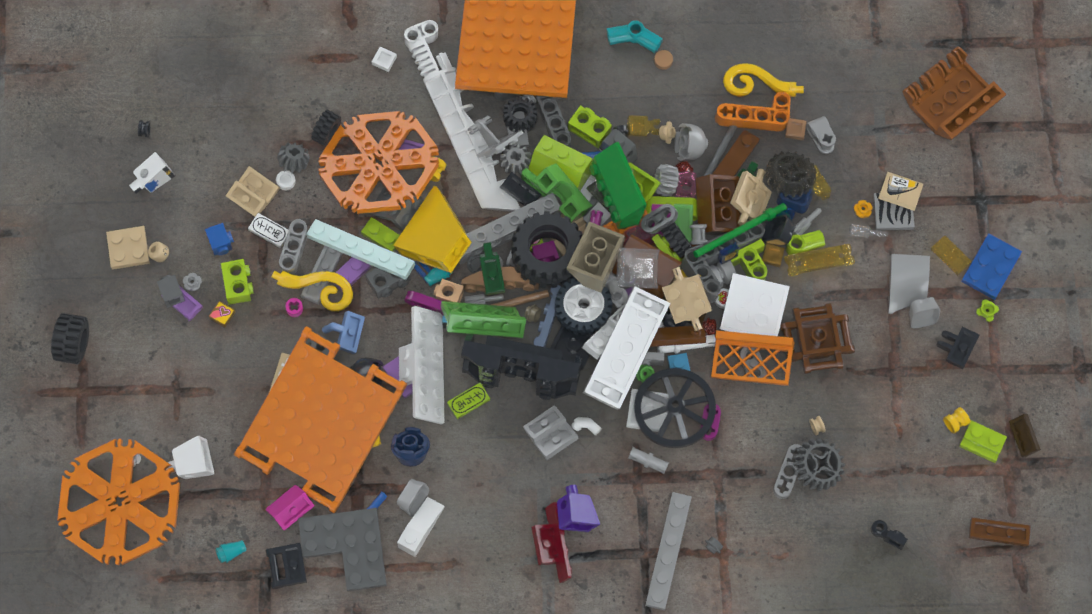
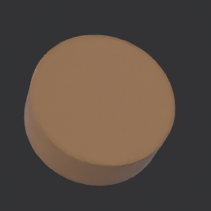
M661 50L656 53L654 63L657 68L666 70L672 66L673 56L669 51Z

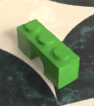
M557 163L546 167L534 179L546 194L553 193L560 198L562 205L559 209L565 216L571 218V222L582 218L592 207V204Z

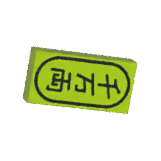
M481 383L449 400L447 404L456 419H459L490 401V397Z

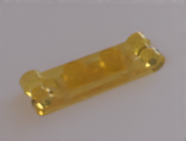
M851 244L787 255L784 258L789 267L787 270L788 275L796 276L811 271L853 265L855 260L851 255ZM839 253L844 254V258H840ZM800 261L801 266H796L795 262Z

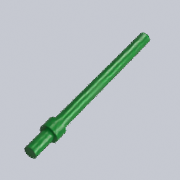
M782 203L774 208H768L758 217L693 251L694 256L698 258L764 221L776 218L777 214L787 209L786 205Z

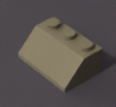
M589 222L567 266V270L583 286L601 293L623 248L625 235Z

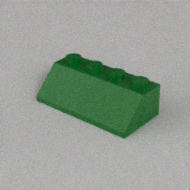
M615 142L594 156L590 165V172L592 176H595L597 188L604 197V204L610 210L611 220L619 230L639 225L647 204L620 143Z

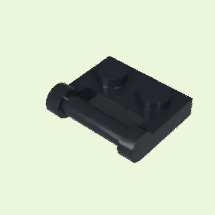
M300 543L265 550L266 556L269 557L272 589L307 583ZM282 554L286 579L280 580L277 555Z

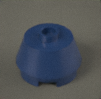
M407 427L405 431L398 435L395 434L391 443V450L402 465L409 467L421 464L425 460L430 448L428 437L421 433V429L415 427Z

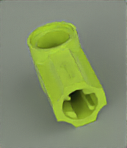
M817 230L803 235H793L785 248L787 254L791 257H797L801 253L824 247L823 233ZM795 243L799 245L800 248H794L791 244Z

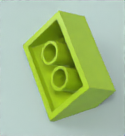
M544 135L534 149L528 170L538 176L546 167L557 163L581 191L591 175L590 165L593 159Z

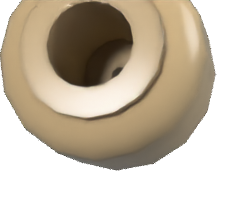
M154 242L148 249V255L156 262H163L169 255V249L161 242Z

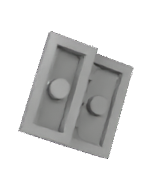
M555 405L523 426L532 442L546 460L579 439Z

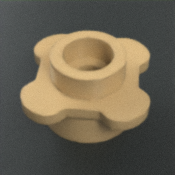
M670 121L659 129L660 138L665 140L667 144H670L672 138H675L676 135L675 128L672 127Z

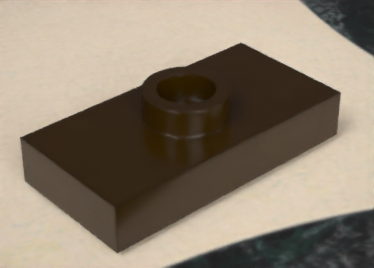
M1023 414L1009 421L1021 457H1027L1041 450L1028 414Z

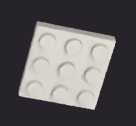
M733 273L720 329L729 332L778 336L790 286Z

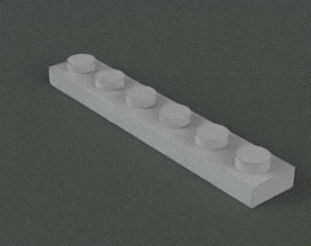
M672 492L645 606L665 611L691 496Z

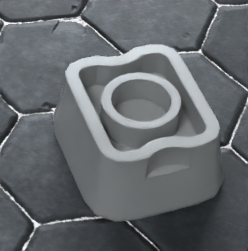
M933 297L915 300L911 303L909 310L911 328L926 327L938 322L940 308Z
M411 479L399 496L397 505L410 517L416 514L429 494L427 484Z

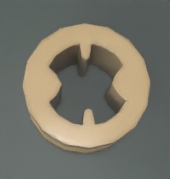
M817 416L815 420H809L815 435L826 431L820 416Z

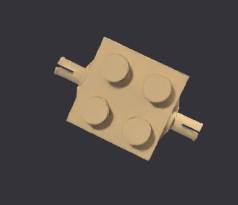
M758 169L756 177L748 171L741 174L730 202L741 213L738 221L740 226L745 224L747 219L752 220L763 214V211L766 209L772 191L763 183L766 173L763 169Z
M680 267L674 268L672 270L676 281L662 287L666 300L670 303L669 308L674 322L677 324L682 321H692L694 331L700 330L702 326L699 317L704 313L712 311L700 275L683 278Z

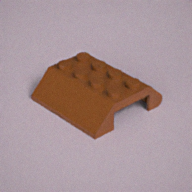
M959 46L946 55L951 67L950 69L944 60H940L938 64L932 66L924 75L919 77L924 89L923 91L917 82L911 83L910 86L902 91L910 108L936 135L949 140L954 139L1006 96V93L994 81L988 84L966 62L968 54Z

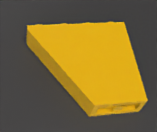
M433 186L393 246L401 256L452 273L472 242L445 196L437 186Z

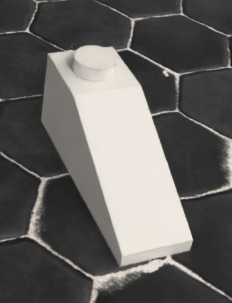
M427 497L397 542L398 548L416 557L445 506Z

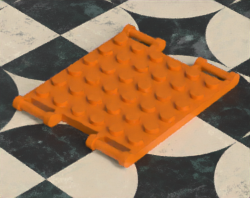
M306 326L240 446L236 449L234 456L252 463L262 469V472L267 475L271 472L275 463H279L308 480L302 488L306 495L329 508L330 512L335 513L405 390L407 383L403 380L399 381L379 370V367L375 364H372L367 376L364 377L334 359L340 348L338 343L326 340ZM308 338L328 349V355L306 344ZM374 376L395 387V393L373 382ZM249 446L269 458L268 462L265 463L246 452V448ZM315 484L336 496L335 500L331 501L312 490L313 485Z

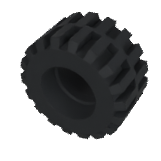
M66 313L60 314L55 323L51 341V353L54 361L77 365L81 362L86 352L89 337V323L86 317Z

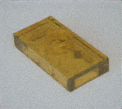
M943 236L931 247V250L957 276L972 262L946 236Z

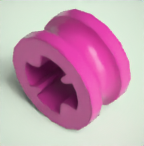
M291 298L286 302L285 307L289 316L298 317L302 314L303 305L299 299ZM291 305H297L298 310L294 309L291 311Z

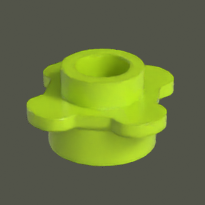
M983 300L982 306L976 310V314L986 318V321L991 322L994 319V314L998 313L999 307L993 302Z

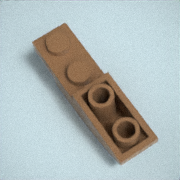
M501 267L504 287L506 289L523 288L525 291L539 289V284L536 283V286L530 284L529 279L523 280L521 272L517 273L514 267ZM482 271L462 279L461 285L464 286L466 292L475 293L476 291H482L486 294Z

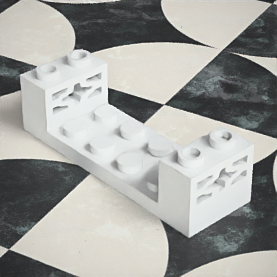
M636 286L632 288L624 305L625 308L582 393L612 408L620 409L670 303Z

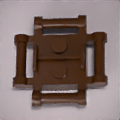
M831 303L805 309L793 308L792 312L795 321L780 325L781 331L784 332V337L792 338L791 330L796 329L800 352L795 353V349L793 350L792 362L802 360L804 374L822 369H843L841 354H852L855 352L848 327V315L835 316ZM825 313H826V315H819V316H812V317L801 318V317H803V316L818 315V314H825ZM837 323L841 326L844 346H841ZM832 355H834L835 360L817 363L809 362V359L815 360L828 358Z

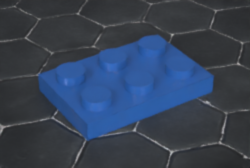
M988 233L961 282L995 300L1022 251Z

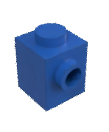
M223 223L205 229L214 256L224 255L229 250H232L231 243L234 240L231 232H226Z

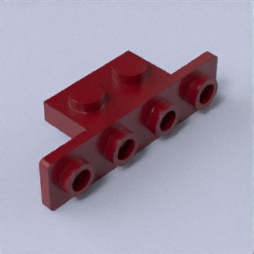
M553 502L545 508L548 524L534 525L531 528L538 565L556 564L559 583H564L572 577V568L569 565L568 548L565 544V531L559 529L557 502Z

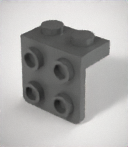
M385 187L376 201H386L391 198ZM413 195L415 202L412 203L409 199L405 200L406 208H403L398 203L401 210L371 212L370 214L392 221L403 232L424 200L421 197L417 200Z

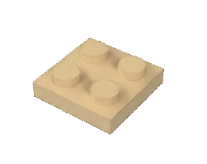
M144 226L106 232L112 270L150 264Z

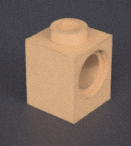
M444 279L441 280L440 285H436L434 290L436 299L447 302L460 303L464 294V286ZM445 291L453 292L451 296L443 295Z

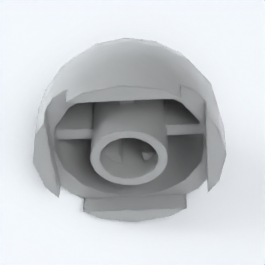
M680 124L679 127L682 128L680 132H676L674 140L675 153L679 152L680 156L677 159L680 161H693L700 158L708 147V139L703 130L693 124Z

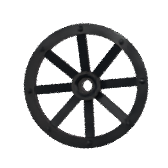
M669 368L652 374L642 383L635 397L634 414L640 430L652 442L667 448H683L697 443L709 432L715 419L716 401L710 386L699 375L685 369ZM668 377L687 379L677 396L673 392ZM662 379L669 398L648 391V388ZM692 382L697 384L706 395L683 400ZM643 396L665 404V406L644 414L641 413ZM708 402V418L705 420L685 407ZM676 403L679 406L675 408L672 404ZM667 412L658 433L655 434L646 425L644 420ZM682 414L703 427L697 433L688 437ZM673 417H676L682 437L680 440L663 438Z

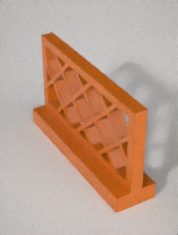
M716 330L711 378L789 386L792 354L795 344L793 338ZM720 345L729 346L732 351L725 357H722L719 353ZM742 347L748 348L751 352L744 359L737 353ZM761 349L767 350L770 354L763 361L756 355ZM780 351L788 352V358L782 363L775 357ZM735 354L740 362L731 368L726 360ZM754 355L759 364L750 369L745 362ZM773 357L778 366L769 371L764 364ZM723 362L730 369L724 374L716 373L717 367ZM743 364L749 372L744 376H738L734 370ZM762 366L768 374L763 378H757L753 372ZM782 368L786 373L785 380H776L772 374Z

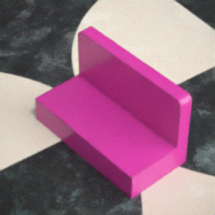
M294 485L268 506L266 511L275 519L281 529L285 531L298 518L313 508L314 504L302 489Z

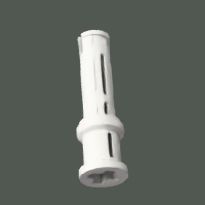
M707 335L706 343L657 346V352H674L678 354L680 350L715 347V335Z

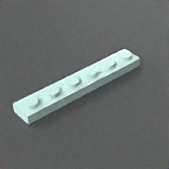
M316 219L306 234L307 238L405 280H407L415 266V261Z

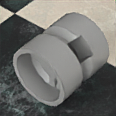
M720 261L717 263V266H709L719 280L721 287H723V283L726 285L730 284L733 273L736 274L731 261L724 264Z

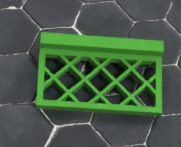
M441 301L440 307L447 321V332L523 338L526 319L525 317H520L516 307Z

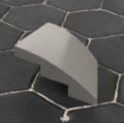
M891 254L888 314H893L895 311L910 307L911 303L915 300L927 298L930 256Z

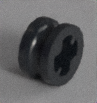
M139 121L138 136L145 135V137H149L150 121Z

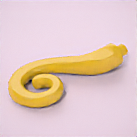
M748 63L732 66L723 77V84L727 92L737 97L749 95L754 87L752 78L747 75L740 76V81L746 84L744 88L740 89L734 86V77L743 73L758 77L776 93L786 92L790 97H796V93H804V86H796V82L780 81L761 67Z
M274 271L271 277L278 280L277 285L290 289H299L323 281L337 284L343 291V297L339 302L333 303L328 299L329 294L337 293L338 289L335 286L328 285L320 293L322 305L331 311L344 310L353 299L350 283L343 276L335 272L321 271L303 276H295L285 271H282V273Z

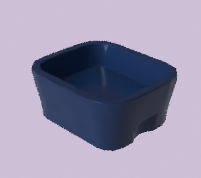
M787 179L780 188L776 202L778 205L784 203L788 210L803 214L808 210L812 200V188L806 184Z

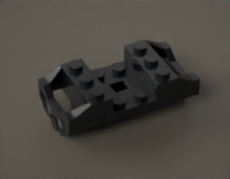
M474 334L466 336L461 353V358H464L462 373L469 374L478 383H481L482 386L486 388L499 387L502 373L511 378L516 376L523 377L524 380L530 382L536 380V395L544 400L557 399L567 395L576 396L582 358L580 354H577L574 362L563 360L564 351L487 336L485 344L474 342Z

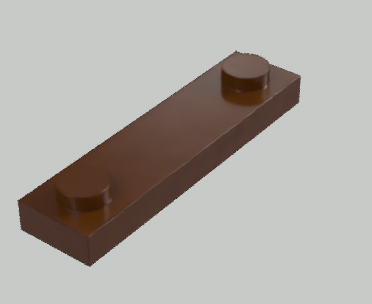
M744 129L712 175L736 176L759 143L760 138Z
M701 325L702 329L694 331L693 326L658 328L650 347L706 343L707 337L704 326Z

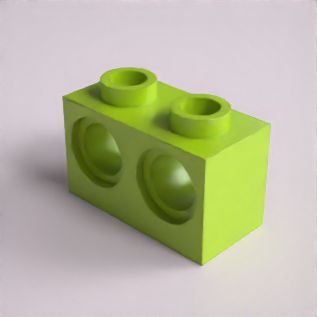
M581 105L568 122V130L598 149L603 140L611 133L612 128L609 120L604 117L600 118L590 108H584ZM580 119H585V120H587V122H586V123H580L579 120H580ZM599 128L602 129L603 132L597 133L594 130Z
M244 259L221 263L228 304L251 301L250 294H254L252 282L248 283L247 278L251 276L249 265H245ZM235 270L241 271L239 275H232V272ZM237 288H244V291L241 293L235 292Z

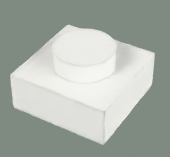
M380 47L372 60V65L389 72L397 58V54Z

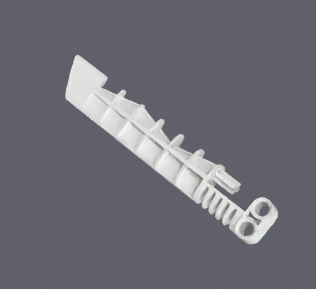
M427 20L407 28L404 33L405 45L413 53L412 57L416 59L415 64L419 65L418 70L422 71L420 75L424 77L425 86L481 208L511 212L519 209L520 206L517 200L500 188L506 179L500 181L496 179L494 166L499 163V160L493 161L492 156L488 158L486 156L477 157V154L486 149L488 145L479 130L473 135L469 134L468 128L474 125L466 112L474 106L473 104L462 106L460 93L464 90L455 89L456 68L452 67L446 52L439 53L436 56L441 68L439 71L427 45L438 38L437 23L433 20ZM431 29L434 32L429 34L425 31ZM415 36L417 39L410 40L409 37Z

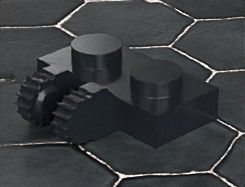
M962 326L958 335L946 330L941 334L943 338L953 341V346L941 340L936 344L940 349L950 352L946 362L961 369L965 367L980 334Z

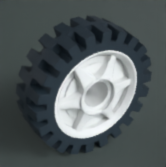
M574 278L570 279L569 282H565L563 287H560L555 300L557 319L569 332L573 331L577 335L578 333H581V335H586V333H589V335L594 334V331L601 329L611 316L612 297L609 294L608 288L604 287L600 293L583 286ZM586 303L588 307L583 309L579 307V304Z

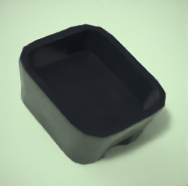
M787 215L776 216V218L767 221L762 241L774 246L788 244L792 239L796 224Z

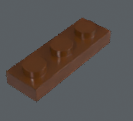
M971 518L969 538L1028 546L1031 526Z

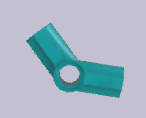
M631 21L628 25L607 28V38L610 45L625 42L638 43L655 53L663 42V38L646 29L640 21ZM637 30L639 33L634 34L631 31Z

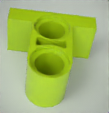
M760 239L740 249L738 257L730 261L733 266L740 264L747 277L766 280L767 267L759 256L764 251L765 244ZM751 256L753 260L747 261L744 257ZM754 272H761L763 276L757 277L754 275Z

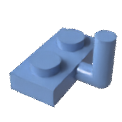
M346 311L342 325L332 322L324 326L322 331L325 334L333 330L339 332L337 342L340 345L339 349L355 354L365 317Z

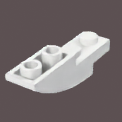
M625 304L584 344L583 349L597 360L601 357L625 308Z

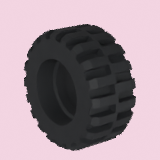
M544 211L543 215H540L538 212L533 214V218H525L523 224L521 223L517 226L516 232H514L512 237V263L515 264L516 272H521V278L525 281L529 279L531 285L536 286V283L540 284V288H546V285H551V288H555L559 283L563 285L565 282H568V278H574L567 270V266L583 235L582 231H578L579 226L575 222L571 224V218L567 216L563 218L561 213L555 212V215L550 214V211ZM553 238L565 246L566 253L556 261L544 262L536 259L531 254L530 247L539 239Z

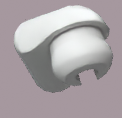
M577 417L572 423L574 430L579 431L582 428H588L594 435H597L602 429L589 417Z

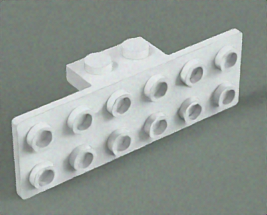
M413 306L411 308L412 343L399 348V381L403 380L407 385L412 384L414 418L443 424V315L439 312Z

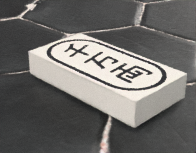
M259 213L248 227L250 232L279 248L285 243L288 229Z

